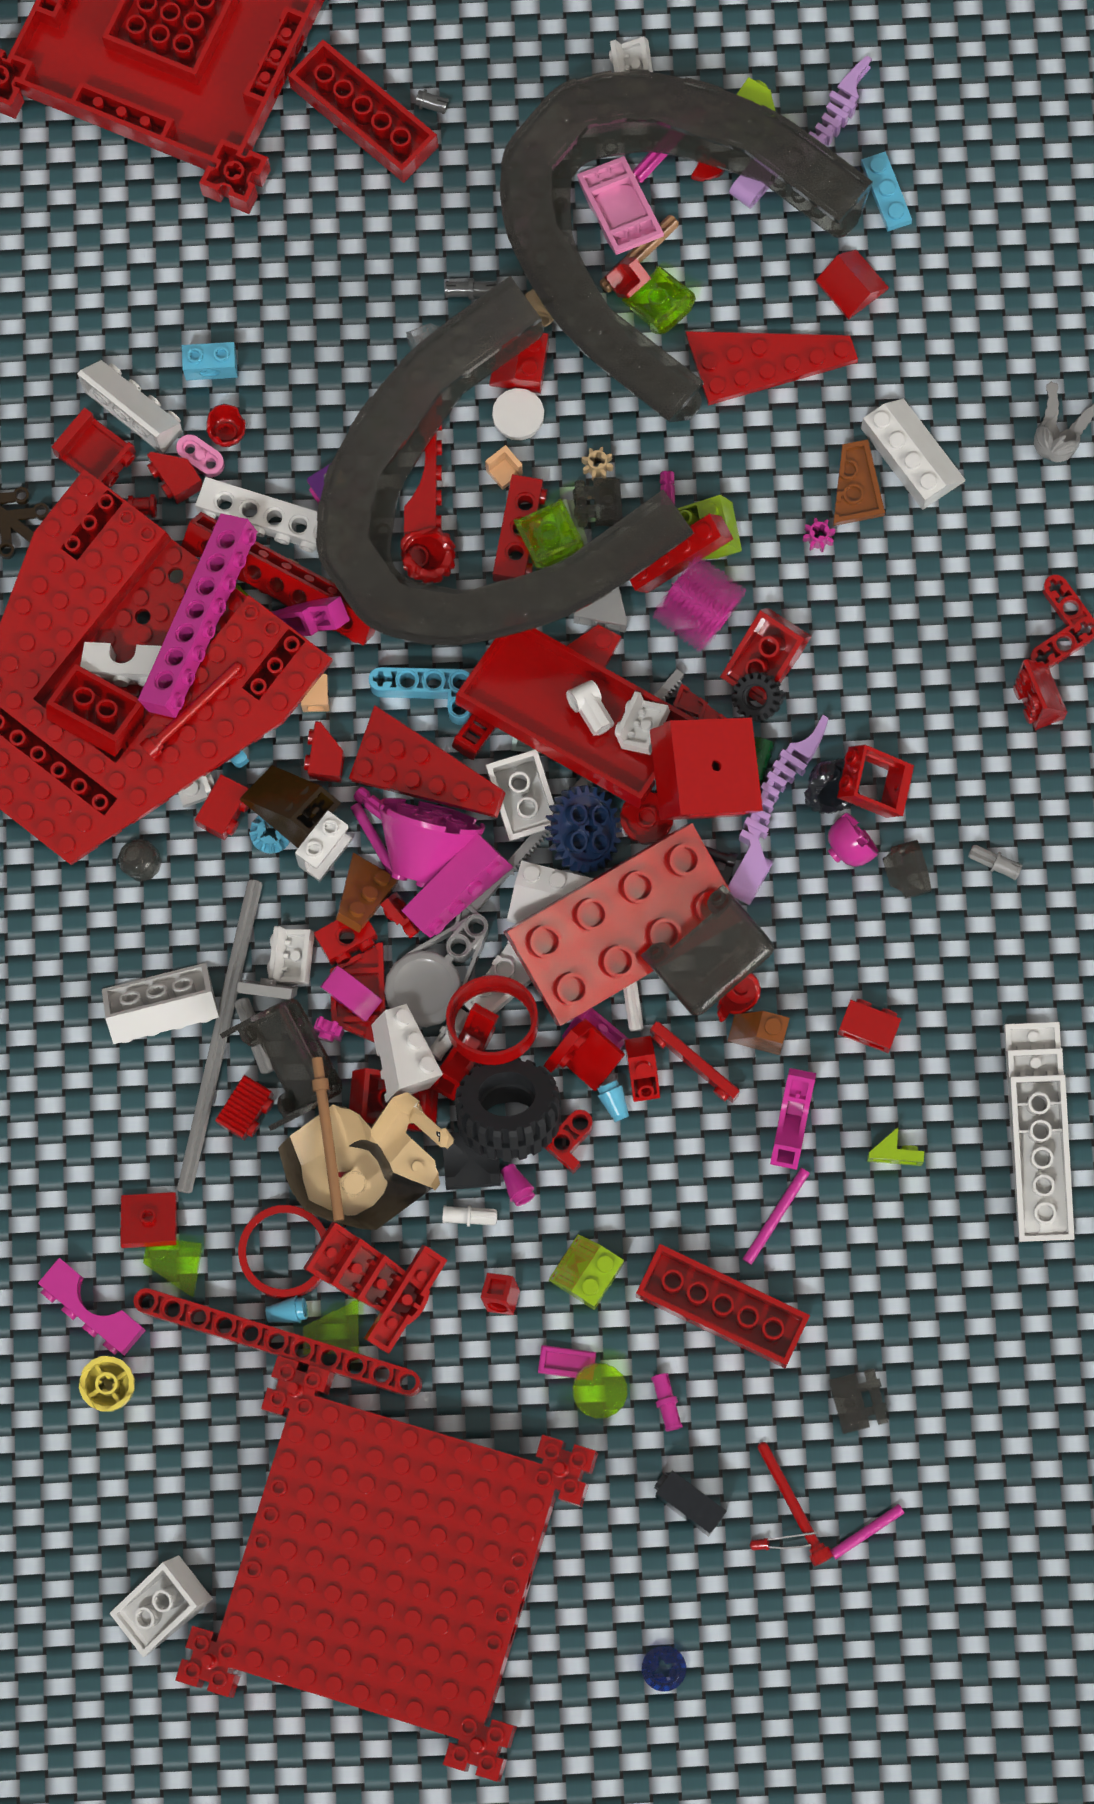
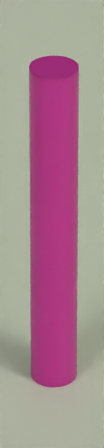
M354 804L351 806L352 812L384 868L392 875L393 871L391 870L388 851L361 804Z
M897 1504L832 1548L831 1552L834 1559H838L903 1515L904 1511L901 1506Z

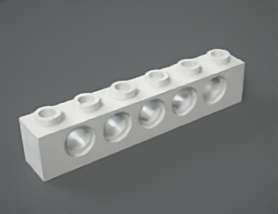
M205 477L195 504L198 514L202 512L218 520L220 513L246 518L258 531L256 535L258 537L271 536L281 544L289 545V543L299 545L300 549L311 553L316 550L324 553V556L332 560H339V558L347 560L357 532L353 522ZM228 501L232 503L229 509L223 510L219 508L222 502ZM249 509L257 511L253 517L244 516V513ZM273 517H280L282 519L277 525L268 523ZM300 524L307 527L301 533L293 531L295 526ZM323 532H328L332 535L330 539L325 541L320 540L318 537Z

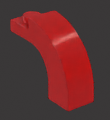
M475 1003L469 1012L458 1039L472 1049L485 1052L496 1029L495 1024L499 1016ZM453 1047L440 1066L443 1075L431 1086V1089L454 1101L460 1081L465 1075L469 1076V1071L476 1067L478 1063L468 1060Z

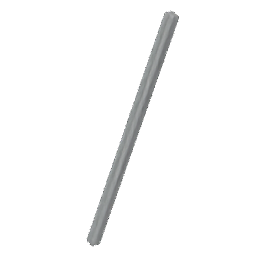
M249 880L246 886L218 1008L219 1018H216L177 1186V1190L182 1193H191L195 1182L235 1007L234 1004L238 994L237 985L241 981L262 889V882L257 880Z

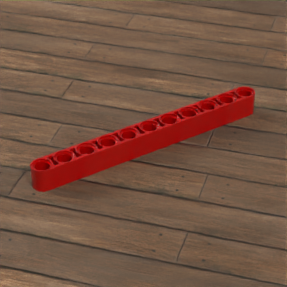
M144 1288L139 1290L134 1296L136 1309L156 1319L275 1356L279 1355L299 1361L307 1366L312 1365L329 1370L336 1375L404 1396H415L422 1389L420 1376L416 1372L404 1367L156 1290ZM152 1295L154 1297L153 1306L149 1309H144L142 1307V1300L144 1297ZM178 1303L180 1305L179 1314L175 1317H169V1306ZM204 1311L206 1313L205 1322L201 1325H195L193 1321L195 1314ZM230 1319L232 1321L231 1330L228 1333H221L219 1329L220 1323L223 1320ZM252 1327L257 1328L258 1337L254 1341H247L245 1337L246 1331ZM281 1335L285 1340L283 1347L277 1350L273 1349L271 1346L272 1339L275 1336ZM304 1343L309 1344L311 1348L309 1355L304 1358L299 1357L297 1354L298 1347ZM335 1352L337 1355L336 1362L331 1366H326L323 1362L325 1354ZM354 1360H361L363 1362V1369L360 1373L352 1374L349 1367ZM380 1368H387L390 1373L389 1378L384 1382H378L375 1377L376 1372ZM407 1376H413L416 1380V1385L411 1390H404L402 1388V1381Z

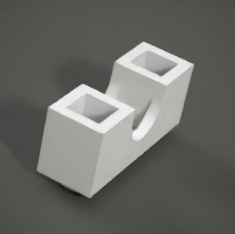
M84 642L80 667L119 687H127L128 685L144 687L162 646L136 645L135 655L130 661L117 663L115 662L116 654L111 643Z

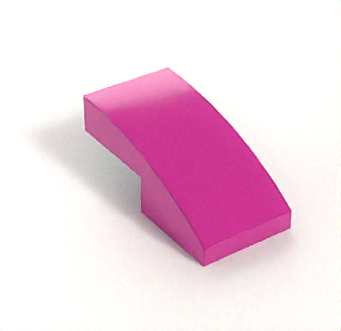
M339 966L334 968L320 986L330 996L346 1006L365 1022L382 1002L377 995Z

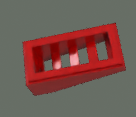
M472 714L455 736L452 747L467 758L474 760L496 727ZM475 721L480 725L484 726L485 728H487V730L485 731L478 725L474 724ZM470 730L471 732H473L474 734L478 735V736L481 737V738H480V739L476 738L475 736H473L472 734H470L468 731Z

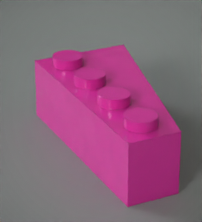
M477 833L401 911L424 934L431 938L439 934L451 920L508 873L513 866Z

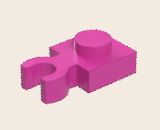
M322 1016L317 1018L314 1030L318 1034L319 1039L329 1043H333L334 1040L341 1042L344 1034V1029L338 1025V1022L326 1020Z

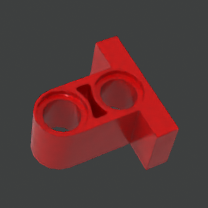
M576 1110L571 1113L559 1126V1131L552 1138V1142L545 1148L573 1174L581 1165L580 1161L572 1153L592 1131L593 1122L591 1115L585 1110ZM577 1118H584L587 1120L588 1126L584 1130H577L572 1125L573 1121ZM558 1138L568 1139L570 1145L566 1150H558L554 1146Z

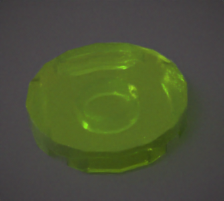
M592 1363L582 1368L576 1375L572 1396L577 1407L585 1415L596 1419L608 1418L616 1414L624 1406L627 1398V1383L622 1373L614 1366L605 1363Z

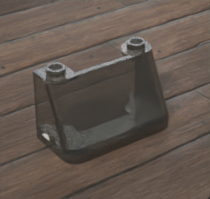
M724 885L714 891L707 901V906L712 914L676 945L670 948L666 943L659 942L651 945L649 949L640 955L692 1015H701L710 1009L768 959L774 950L773 942Z

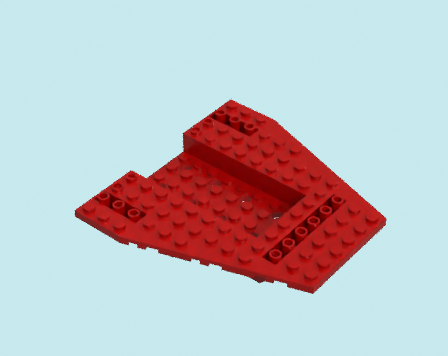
M85 469L34 531L0 622V810L70 865L98 848L100 844L112 836L114 837L122 832L130 824H134L167 802L169 798L181 790L191 786L193 782L202 776H206L239 754L241 750L253 742L263 738L271 730L284 724L333 662L330 656L250 595L246 596L235 588L228 598L225 612L217 623L215 635L210 639L205 651V657L199 664L195 680L188 689L184 705L179 710L178 715L234 662H240L242 670L163 744L164 748L160 750L162 753L155 760L139 744L146 737L150 738L151 736L155 737L175 718L148 712L144 707V718L116 757L47 720L46 703L75 664L81 665L84 642L111 643L118 657L117 663L130 661L135 655L136 645L162 646L200 561L171 539L165 530ZM174 570L183 571V579L178 583L170 581V574ZM142 611H148L151 615L149 622L146 624H139L137 622V616ZM140 685L119 687L139 698L143 687Z

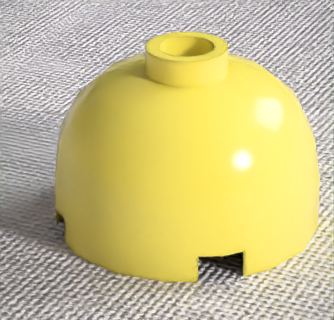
M100 1356L91 1360L82 1370L79 1390L83 1400L90 1407L101 1412H113L122 1408L130 1401L135 1390V1378L131 1368L123 1360L115 1357Z

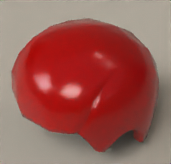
M228 404L215 406L208 413L206 421L207 434L216 445L221 447L234 446L245 435V419L242 418L238 408Z

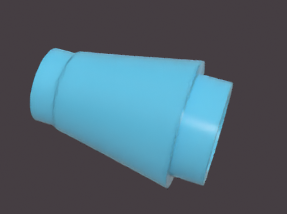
M617 1080L597 1088L600 1094L598 1098L611 1117H613L614 1122L629 1116L623 1086H619Z
M297 1296L271 1306H266L265 1310L268 1323H301L302 1320L308 1318L306 1301L304 1298H298Z

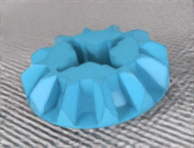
M258 815L251 823L249 832L253 845L258 850L269 854L285 849L290 841L277 830L275 831L277 841L270 835L265 837V824L267 822Z

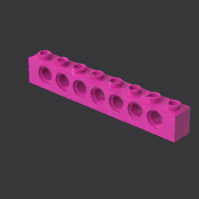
M220 513L139 696L138 701L148 712L176 718L179 710L183 707L188 689L193 684L199 664L205 657L206 648L210 639L215 635L217 623L225 612L228 598L235 589L239 573L246 564L249 550L256 541L258 531L248 519Z

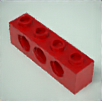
M514 474L511 476L493 569L494 582L524 587L526 578L531 579L533 563H529L531 554H536L538 539L534 538L535 529L541 528L543 514L539 513L540 504L545 505L547 489L543 488V479ZM523 502H528L532 504V508L522 510L519 508V505ZM517 527H525L528 530L524 535L514 533ZM515 551L523 554L519 560H512L509 555Z

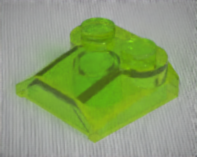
M658 266L657 270L650 275L651 279L630 298H623L622 301L648 324L651 332L664 334L670 331L692 310L696 298L691 290L662 267Z
M562 498L525 517L513 520L536 568H547L577 554L584 546V542Z

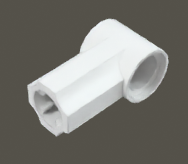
M589 680L566 692L570 707L576 713L579 712L593 736H599L613 727L614 721L601 702L600 690L593 680Z

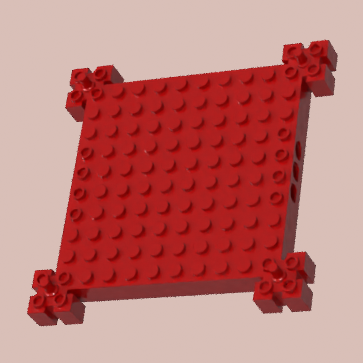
M36 0L8 57L5 50L0 49V113L16 119L24 103L23 96L205 169L199 182L202 195L220 203L224 197H228L230 207L250 214L258 197L255 185L263 187L271 170L268 157L252 150L325 0Z
M278 1355L271 1375L272 1378L278 1380L276 1390L267 1388L261 1409L268 1413L285 1417L286 1422L219 1633L192 1626L185 1648L192 1649L193 1653L190 1660H181L175 1681L202 1688L204 1681L209 1682L207 1691L234 1698L241 1676L233 1674L234 1669L457 1738L459 1739L458 1744L449 1742L443 1765L464 1772H468L470 1764L478 1766L475 1775L501 1782L507 1759L500 1758L499 1755L502 1747L511 1748L517 1726L495 1719L491 1720L490 1727H488V1723L558 1491L560 1492L558 1497L560 1501L583 1507L589 1485L581 1482L584 1473L592 1475L598 1452L574 1444L572 1452L565 1450L566 1443L564 1441L542 1435L536 1457L543 1460L542 1464L324 1399L320 1397V1393L329 1395L335 1376L334 1373L309 1365L306 1373L302 1371L304 1365L299 1361Z

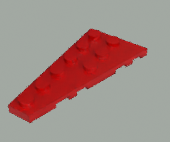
M685 332L708 406L858 363V357L850 335Z
M374 705L349 776L352 782L495 818L498 817L506 794L501 788Z

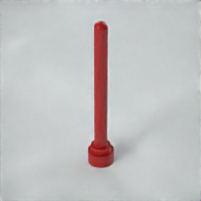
M234 662L155 737L151 736L150 738L146 737L139 745L155 760L162 753L160 750L164 748L163 744L242 670V664Z
M760 1442L758 1444V1451L802 1533H813L814 1530L766 1442ZM816 1534L804 1535L808 1544H811V1549L809 1550L811 1555L809 1558L814 1567L834 1557L829 1546L825 1547L824 1543H820Z

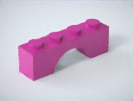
M59 1258L38 1282L43 1287L40 1293L52 1303L56 1299L64 1305L61 1310L72 1320L79 1317L85 1322L82 1328L94 1338L97 1334L104 1338L106 1341L103 1343V1346L114 1355L119 1351L125 1356L146 1330L122 1310L107 1316H100L89 1312L81 1299V1286L84 1278Z

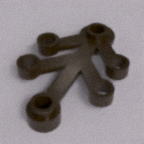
M18 487L14 492L0 493V504L17 502L20 505H24L30 500V494L24 487ZM24 492L26 493V497L24 499H18V494ZM37 503L34 508L5 510L0 505V556L3 559H11L15 555L11 528L30 543L34 532L19 520L38 519L43 521L50 512L46 504ZM40 508L46 509L43 515H38L37 511ZM5 547L11 548L9 554L2 553Z

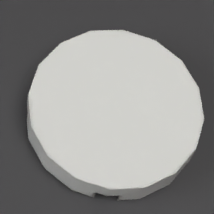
M514 388L505 391L497 398L493 405L492 419L495 428L505 437L511 440H524L531 438L541 428L544 421V408L541 400L535 393L527 389Z

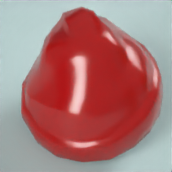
M740 968L730 970L719 982V1002L717 1005L719 1022H723L729 1014H742L749 1011L758 1002L761 992L760 983L757 977L749 970Z

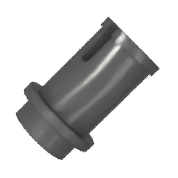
M424 89V91H418L415 105L419 106L421 110L422 108H427L445 114L449 99L427 93V90Z

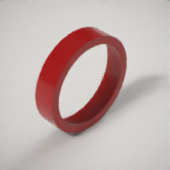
M488 975L468 981L453 994L446 1011L447 1030L452 1045L462 1056L479 1064L499 1065L517 1059L531 1047L538 1033V1011L534 997L524 985L505 976ZM487 992L509 994L522 1002L528 1010L531 1019L530 1031L518 1044L506 1050L483 1052L472 1049L458 1039L455 1031L457 1014L468 1000Z
M278 1205L267 1208L255 1215L241 1234L238 1246L241 1269L248 1281L258 1291L267 1296L277 1299H289L294 1296L301 1297L314 1290L322 1280L313 1275L304 1284L291 1289H277L265 1285L254 1276L249 1268L246 1258L248 1238L257 1224L265 1218L278 1213H291L305 1218L316 1228L321 1239L326 1230L312 1213L305 1211L303 1208L292 1205Z

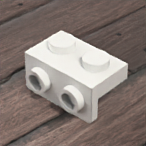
M641 37L623 44L616 40L610 41L611 50L609 51V58L614 67L612 80L616 89L629 96L654 88L655 83L648 39Z
M635 691L631 700H628L626 703L625 713L621 722L619 721L615 728V736L621 749L651 755L650 730L666 722L670 713L668 705L645 701L641 692Z
M274 926L273 934L270 938L271 957L267 964L269 979H276L279 984H309L314 931L310 929H284L281 926Z

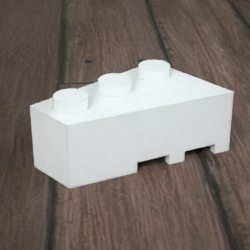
M407 1004L385 1010L371 1025L377 1056H380L382 1065L380 1074L381 1079L385 1081L387 1093L384 1096L386 1103L392 1097L406 1092L414 1094L429 1089L443 1075Z

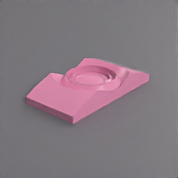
M625 156L577 174L588 205L595 214L604 237L615 255L664 236Z

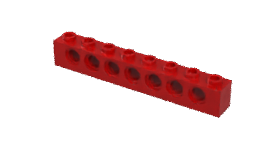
M200 512L189 521L181 546L195 557L201 558L217 520ZM256 541L251 546L246 557V564L241 569L237 578L239 581L254 586L261 593L278 599L286 606L340 596L351 619L333 631H337L348 637L352 642L363 646L374 635L383 613V609Z

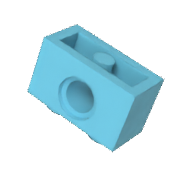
M234 342L182 345V366L186 381L238 378L237 352Z

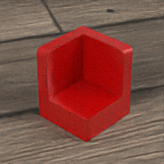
M625 257L604 277L618 297L627 299L651 279L637 258Z

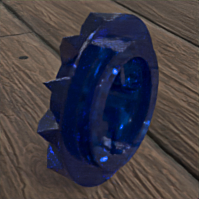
M670 1646L655 1647L643 1659V1678L651 1688L657 1691H671L677 1688L685 1678L686 1662L682 1654L675 1648ZM658 1657H661L665 1664H676L669 1670V1681H667V1678L662 1673L652 1674V1672L659 1668L658 1662L660 1661Z

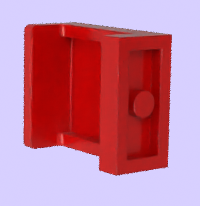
M85 407L51 446L54 455L80 474L85 469L107 487L115 484L119 477V472L124 466L128 467L131 465L136 453L131 442L126 443L94 419L93 413Z

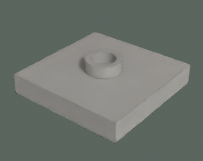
M261 978L260 982L251 980L239 981L237 991L243 994L292 999L297 996L298 987L276 984V979Z

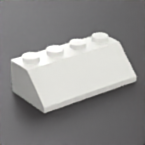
M100 360L81 369L77 373L82 388L87 395L159 453L164 454L182 434L180 418L170 410L165 412L160 407L161 403L152 395L148 397L141 392V387L135 381L124 379L121 376L122 372L112 363L107 365Z
M904 398L885 403L863 418L862 431L922 510L965 482V478Z
M521 861L507 921L517 924L594 878Z
M207 963L102 989L105 1019L113 1044L127 1043L144 1036H155L160 1032L182 1029L188 1025L199 1022L206 1023L212 1019L219 1018Z

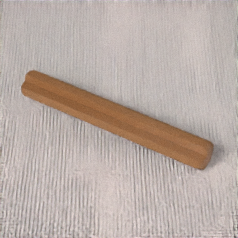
M668 215L659 224L664 233L663 237L635 247L625 257L637 258L641 263L678 227L679 222L672 215ZM605 278L600 280V286L604 291L609 293L613 290Z

